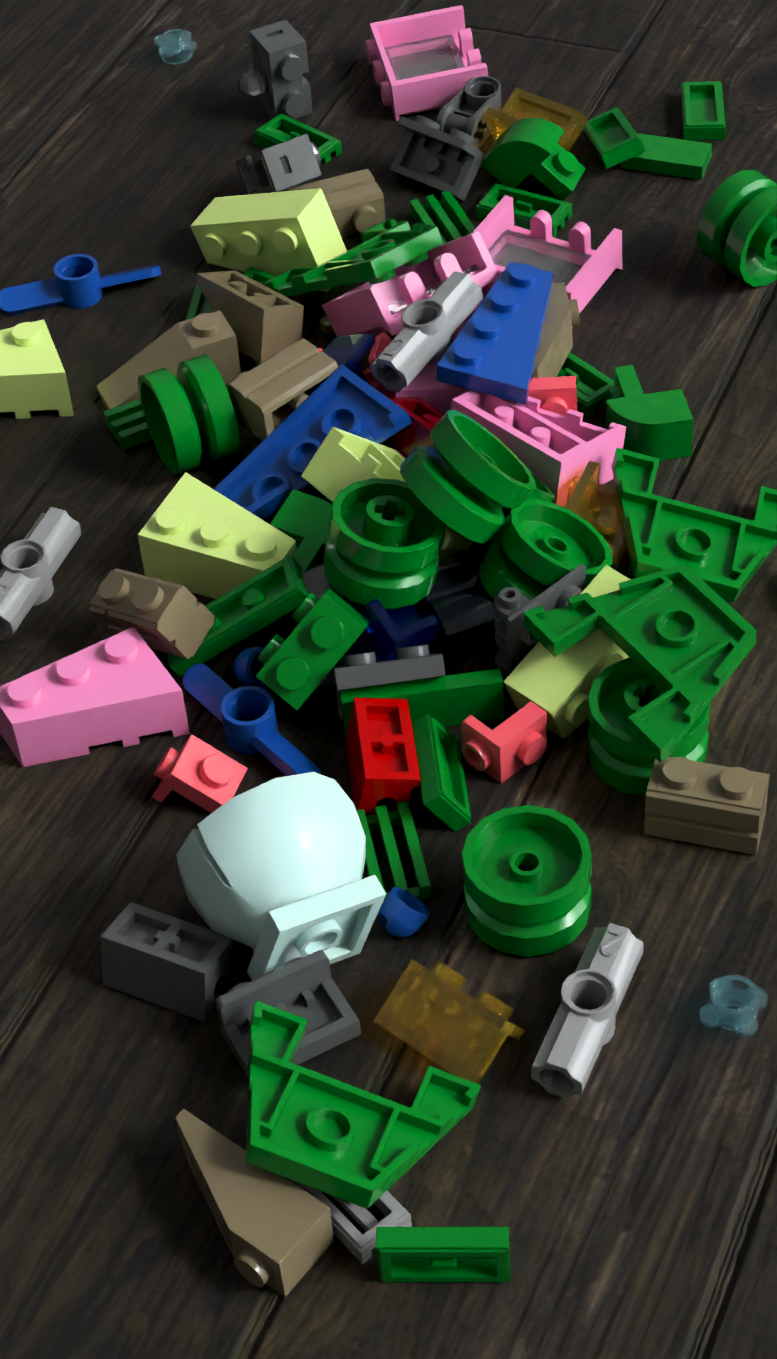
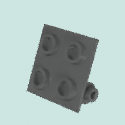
M580 564L533 600L521 594L519 589L515 587H505L495 597L494 609L496 617H498L494 623L495 643L497 645L495 664L504 675L508 677L539 642L524 627L523 613L539 606H543L546 612L568 605V598L580 595L585 589L586 566Z

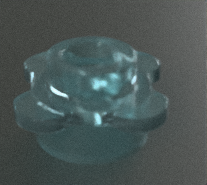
M171 29L154 38L155 45L160 47L159 55L162 56L164 62L169 64H181L190 60L192 52L197 49L196 43L191 41L192 33L187 30Z
M726 975L711 981L709 984V1002L702 1006L699 1012L701 1022L710 1028L721 1026L724 1029L735 1031L740 1037L754 1035L758 1031L759 1023L756 1019L758 1012L767 1006L768 997L766 992L762 988L757 987L750 979L740 975ZM728 1006H736V1007H739V1008H738V1009H729Z

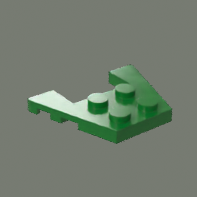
M389 218L359 233L362 243L319 266L290 268L261 284L285 297L342 285L351 286L369 280L370 284H378L393 278L396 275L394 269L401 265L409 267L429 258L427 252L443 244L437 226L415 223L412 225L413 230H411L408 221L401 220L396 223L395 219Z
M616 448L611 467L633 576L641 577L685 564L723 600L734 603L777 546V490L761 486L755 503L753 519L737 517L652 494L660 459Z
M685 564L619 583V590L597 597H591L588 593L568 598V605L545 612L543 606H539L523 613L524 627L554 657L596 630L601 629L665 691L664 694L628 717V731L660 763L669 757L756 644L757 630Z
M256 1001L249 1023L246 1162L368 1209L463 1119L475 1105L481 1085L429 1066L412 1107H407L291 1063L304 1037L308 1020Z

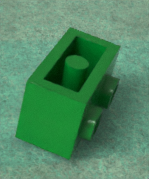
M330 588L320 599L313 593H310L291 616L298 623L297 627L286 640L279 634H276L257 657L264 666L256 677L295 710L302 706L370 622Z

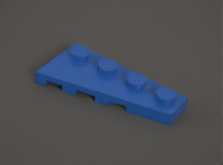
M510 262L437 364V381L526 405L529 395V384L535 368L536 353L540 346L542 326L545 323L551 297L553 272L537 269L529 264Z
M341 365L223 479L214 490L263 520L282 507L293 489L305 493L314 487L301 475L332 427L380 444L412 422L404 409L348 368Z

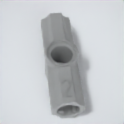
M454 271L429 299L418 300L408 305L402 312L403 329L370 365L373 377L380 381L386 390L401 393L426 364L440 361L452 344L451 335L483 299L480 285L475 283L467 273Z
M50 507L47 513H41L23 540L9 544L2 551L1 561L3 569L0 572V640L2 641L8 635L15 633L32 606L47 601L53 594L52 577L81 536L79 522L71 518L66 510Z
M609 923L602 928H595L576 971L569 975L562 984L560 1006L531 1067L532 1079L542 1085L547 1093L565 1099L574 1094L582 1095L602 1046L607 1044L614 1035L616 1014L643 955L644 948L643 942L637 939L629 928Z

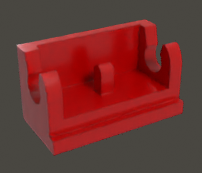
M354 697L345 741L356 810L364 809L366 816L374 815L378 801L384 798L395 799L393 801L395 811L397 810L398 802H410L413 787H419L421 781L408 699Z

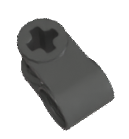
M489 76L475 77L466 82L457 95L441 108L436 123L440 125L439 131L449 134L451 128L458 129L474 138L472 144L477 149L481 148L485 140L503 122L500 82Z

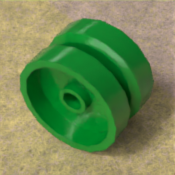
M742 170L728 177L707 201L697 225L696 241L703 255L723 268L728 269V271L753 287L766 286L777 280V183L756 170Z
M206 354L179 362L176 377L167 368H161L138 377L139 399L151 439L163 464L172 475L199 467L202 453L211 461H217L239 453L240 435L235 411L221 374Z
M448 410L431 429V439L434 447L428 445L417 446L400 465V473L415 496L436 517L467 539L480 544L486 543L505 523L502 507L509 509L519 508L536 489L535 480L520 459L494 434L469 416L456 410Z
M372 478L354 482L340 490L332 503L329 520L330 535L326 540L323 558L324 575L333 589L350 601L372 608L387 609L414 605L429 595L436 582L439 552L443 546L447 525L436 517L403 481Z
M529 499L525 500L519 508L511 509L505 523L499 530L500 537H497L490 545L479 564V579L493 599L503 588L515 587L519 589L521 594L533 600L580 564L586 566V588L605 565L609 567L612 565V550L602 534L588 521L571 510L548 501Z
M626 658L608 666L593 680L588 695L589 728L587 749L591 767L603 782L624 793L646 796L655 757L628 731V717L664 694L665 691L631 658ZM711 702L669 755L670 757H685L693 761L705 763L708 755L709 734L707 729L710 722Z
M524 805L503 808L483 818L469 832L462 851V869L465 881L463 887L464 905L468 924L479 939L502 953L524 957L550 954L572 943L587 926L592 900L590 884L592 854L587 835L576 822L554 809Z

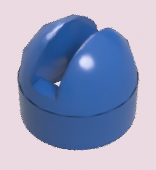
M253 646L243 649L238 657L235 658L233 673L237 681L244 686L269 688L261 680L255 678L250 671L251 669L258 673L263 668L264 664L257 657L265 647Z
M393 887L379 909V922L381 926L395 938L412 936L430 916L428 908L417 897L399 887Z

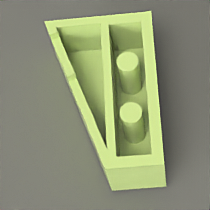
M321 188L215 197L191 225V229L207 263L243 272L251 266L277 276L290 268L319 266L347 251ZM332 288L323 289L320 291L329 293Z
M44 319L34 322H23L14 327L0 330V413L15 412L16 419L31 418V411L58 410L60 417L74 416L66 373Z
M332 427L301 476L333 502L340 490L357 481L382 478L397 479L405 482L400 473V465L406 458L395 449ZM447 525L439 557L464 549L467 551L473 541Z
M186 472L138 533L145 576L183 585L190 592L213 599L221 597L287 556H293L297 550L296 540Z
M605 565L581 594L588 593L591 597L604 595L619 590V583L631 579ZM598 629L556 657L538 642L504 680V684L516 708L520 710L532 701L547 712V729L564 739L588 719V695L593 680L608 666L630 657L601 629Z

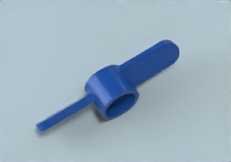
M86 254L69 255L63 257L55 264V278L2 289L0 291V311L6 315H16L59 305L72 309L88 308L101 300L103 295L102 288L161 275L160 265L100 276L95 258Z
M201 663L192 665L185 672L183 677L184 688L223 723L225 740L231 749L242 754L261 753L286 776L309 772L321 774L320 769L278 732L274 699L267 690L257 686H243L233 689L212 669ZM247 719H256V720H252V721H244V720H247Z

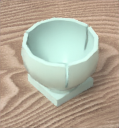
M316 772L274 778L231 798L198 823L199 829H192L176 855L180 876L189 902L211 930L253 949L254 954L247 970L252 981L281 968L294 958L305 957L318 950L325 952L330 964L360 954L386 893L376 875L362 879L366 858V836L354 803L335 779Z

